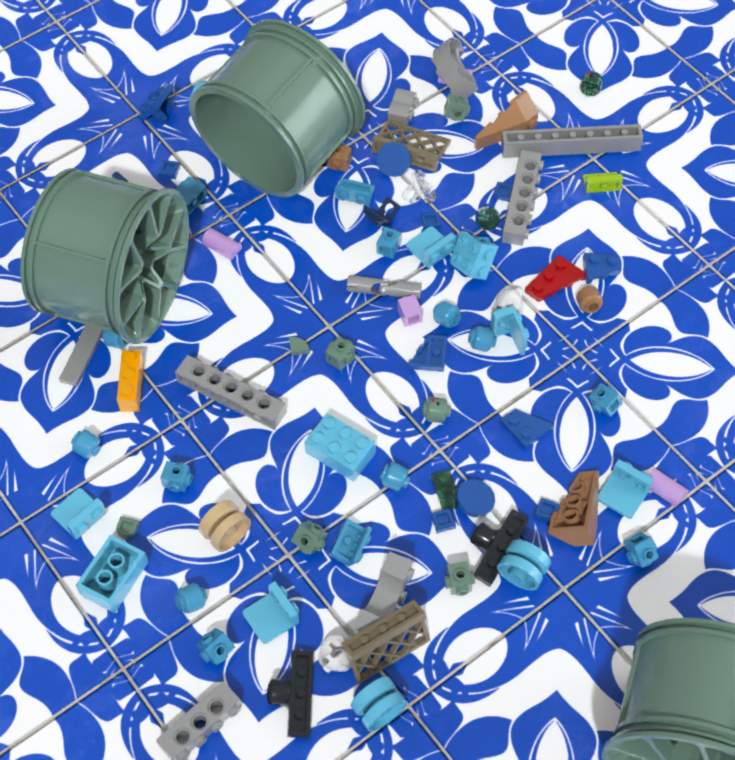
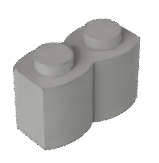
M397 88L388 110V119L408 125L409 121L413 120L414 108L418 107L419 98H417V92Z

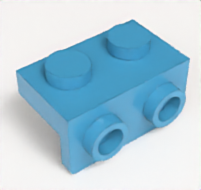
M341 178L339 185L335 186V198L369 206L375 191V185Z
M345 519L328 555L348 567L359 563L364 555L362 552L364 546L371 540L372 535L370 533L372 528L370 526L363 528L350 519Z

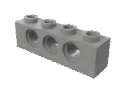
M222 681L155 740L158 747L170 760H187L194 748L201 747L212 732H218L229 717L233 718L239 713L242 706L241 700ZM216 706L223 707L222 711L219 713L212 712L213 708ZM199 721L206 722V725L202 728L195 727ZM189 736V740L186 743L178 742L180 737Z

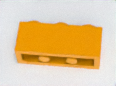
M141 350L122 351L117 392V403L120 412H140L144 370Z

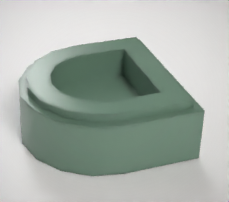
M120 516L116 527L120 538H133L137 534L140 521Z

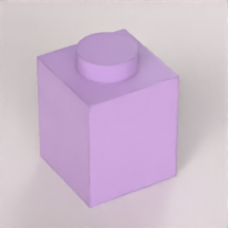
M416 295L404 296L398 299L397 310L404 326L408 327L421 323L423 311Z

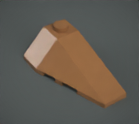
M524 90L509 102L510 106L505 112L501 110L495 122H489L475 136L474 149L478 150L501 142L502 131L530 130L535 128L538 123V111L528 91Z
M598 470L578 473L569 487V494L565 499L562 498L559 510L551 516L548 529L550 535L574 547L595 545L598 520Z

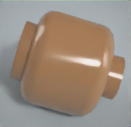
M594 286L583 287L576 295L577 303L585 313H595L603 304L602 296Z

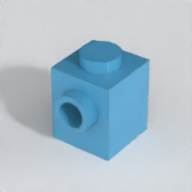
M384 227L376 242V253L393 259L401 245L402 232Z

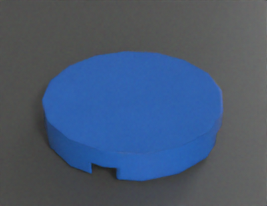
M398 142L386 143L377 154L378 168L382 173L390 177H398L405 174L412 161L408 148Z
M470 479L464 481L458 487L455 494L459 509L471 517L487 516L495 505V494L485 482Z

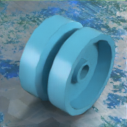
M516 539L512 540L509 544L506 555L500 560L497 569L508 582L519 588L533 591L537 590L542 582V575H545L548 571L551 559L542 549L534 544Z
M388 676L381 677L366 686L351 702V708L356 715L363 716L362 723L370 732L384 727L407 706V700L402 693L395 692L396 685Z

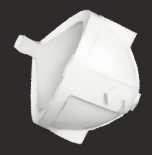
M519 287L501 290L495 298V309L514 306L516 312L522 315L524 309L523 290Z
M340 635L328 637L320 647L318 654L319 662L327 673L331 671L346 672L351 667L347 654L341 646L345 639Z

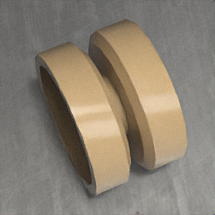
M228 499L219 502L204 515L199 523L198 530L205 539L210 540L211 545L218 552H225L239 543L250 529L251 520L243 512H239V507Z

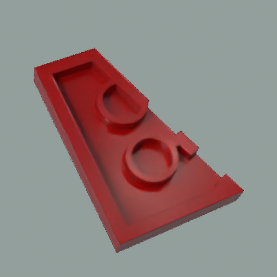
M558 255L525 288V293L537 302H541L557 294L559 290L565 287L569 288L579 280H585V272Z

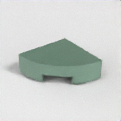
M289 337L291 356L310 354V348L304 340L298 337Z

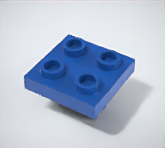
M167 83L165 86H159L156 91H152L147 97L148 102H145L139 108L140 113L137 118L144 121L149 116H153L161 123L166 121L168 117L160 109V106L162 105L169 111L175 109L176 105L168 97L174 87Z

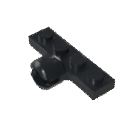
M511 509L499 530L492 528L484 522L478 525L470 539L473 545L484 552V557L474 572L477 580L489 587L493 584L499 573L497 566L502 557L506 555L509 544L512 540L519 539L530 519Z
M292 650L290 678H272L268 684V704L285 706L288 710L287 737L309 739L313 652Z

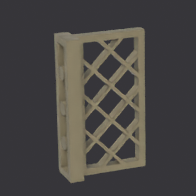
M388 119L378 135H374L371 152L378 154L381 147L386 143L398 142L405 145L410 151L412 157L411 165L436 172L440 160L451 144V139ZM389 126L394 127V128H396V130H391V131H390V130L388 129V127H389ZM409 132L412 133V135L405 136L404 133ZM400 134L401 137L394 138L393 135ZM425 137L428 140L421 141L420 138ZM416 139L417 142L410 143L409 140ZM441 142L444 145L437 146L436 143ZM432 144L433 147L426 149L425 145Z
M412 600L341 643L358 684L430 641L425 623L426 614L415 600ZM407 632L411 633L407 640L403 639ZM418 634H422V635H423V637H421V638H419L418 640L414 641L415 638H416V636H417ZM389 643L393 644L389 651L385 650ZM399 645H404L400 651L396 652ZM370 654H373L375 656L373 657L372 661H367ZM381 656H386L383 661L378 663ZM363 667H368L365 672L360 674Z

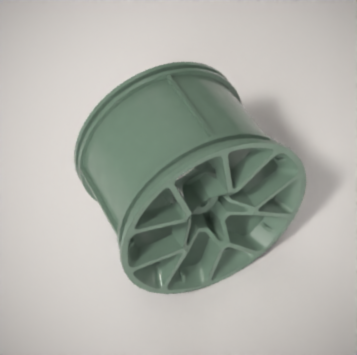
M264 19L258 21L249 29L242 46L207 82L203 83L193 93L190 99V113L203 141L231 172L264 193L277 197H291L301 190L346 138L355 135L362 128L365 121V104L354 78L340 59L325 44L307 31L291 23L276 19Z
M68 168L58 173L47 184L38 198L31 213L23 240L20 274L22 290L29 306L40 313L113 332L131 344H140L148 340L160 327L174 301L186 262L189 241V217L183 196L173 188L152 189L77 168Z
M672 618L651 623L638 633L617 726L613 731L612 738L604 744L602 760H735V624L702 618Z

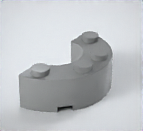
M450 37L433 50L431 60L437 68V75L443 78L450 88V92L454 95H462L468 98L478 90V86L474 76L468 72L461 62L460 56L465 53L461 41L455 37Z
M389 551L381 569L376 589L368 605L362 610L354 627L355 630L359 632L396 611L399 603H404L407 596L405 588L408 580L411 581L415 569L412 568L413 561Z

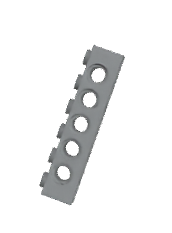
M521 150L503 229V243L523 246L524 239L528 240L530 229H527V225L531 226L533 215H530V211L534 212L536 201H533V197L537 198L538 187H536V184H540L541 174L538 172L543 170L544 161L541 160L542 153Z
M187 355L175 371L177 382L274 431L287 413L286 403L282 399L274 398L264 390L252 387L248 382H241L235 379L233 375L225 374L219 371L217 367L203 363L197 357L193 358Z

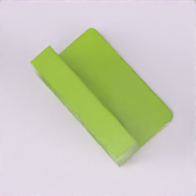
M617 172L583 175L586 193L621 190L623 177L622 174H617Z

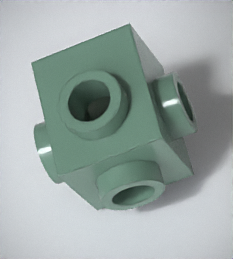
M449 93L444 105V117L454 121H464L465 116L469 115L471 108L468 104V98Z
M339 336L329 344L325 351L326 362L341 371L354 360L355 346L350 340Z
M308 520L299 524L291 541L300 547L302 552L310 555L317 551L320 552L324 548L328 533L320 525Z
M468 561L447 564V576H444L446 589L450 588L451 595L464 596L472 592L475 576L474 572L469 570Z

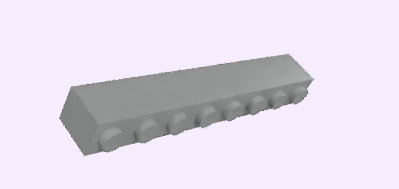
M641 124L502 131V157H520L521 150L542 153V156L640 151L643 133Z

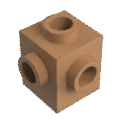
M340 145L327 159V168L347 172L352 160V148Z

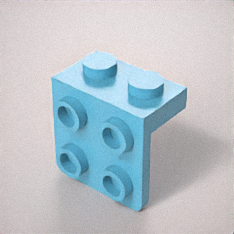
M431 226L408 241L406 248L427 268H430L454 251L456 236L451 232L444 237Z
M461 231L456 247L451 255L450 264L469 278L486 280L499 246L495 243L481 242L468 232Z
M514 306L499 308L492 312L490 329L494 330V336L498 337L510 333L520 356L525 355L526 348L528 347L529 332L526 327H523L520 313L516 312Z
M618 459L612 475L598 494V501L624 517L631 519L651 490L654 479L649 474L635 469L630 463Z
M78 488L51 511V516L77 540L107 512L100 499L96 498L93 500L83 489Z
M275 581L268 585V595L243 610L244 618L262 644H268L299 624L298 613L300 611L294 602L290 603L287 599L288 593L283 586L279 587Z

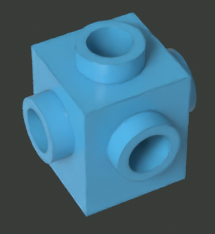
M602 383L597 388H594L589 396L592 403L591 407L596 412L601 413L602 411L609 417H612L623 404L618 392L609 385L607 387Z
M166 460L160 476L162 487L168 488L173 492H186L187 486H190L193 480L190 467L183 462L175 463Z
M638 532L623 541L627 550L626 556L632 564L643 568L651 565L653 561L659 558L656 551L657 545L650 536L642 532Z
M217 628L206 633L196 645L201 651L199 653L201 658L207 663L210 661L216 665L225 661L228 654L235 648L227 635Z

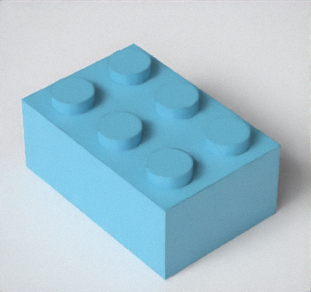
M328 413L304 441L305 453L353 482L376 454V442Z
M109 535L75 585L79 595L115 614L147 566L148 559L146 553Z

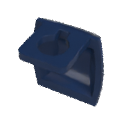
M387 197L378 211L365 205L363 209L366 218L371 223L383 227L394 223L392 220L400 209V205ZM392 204L394 207L393 212L385 216L386 205Z

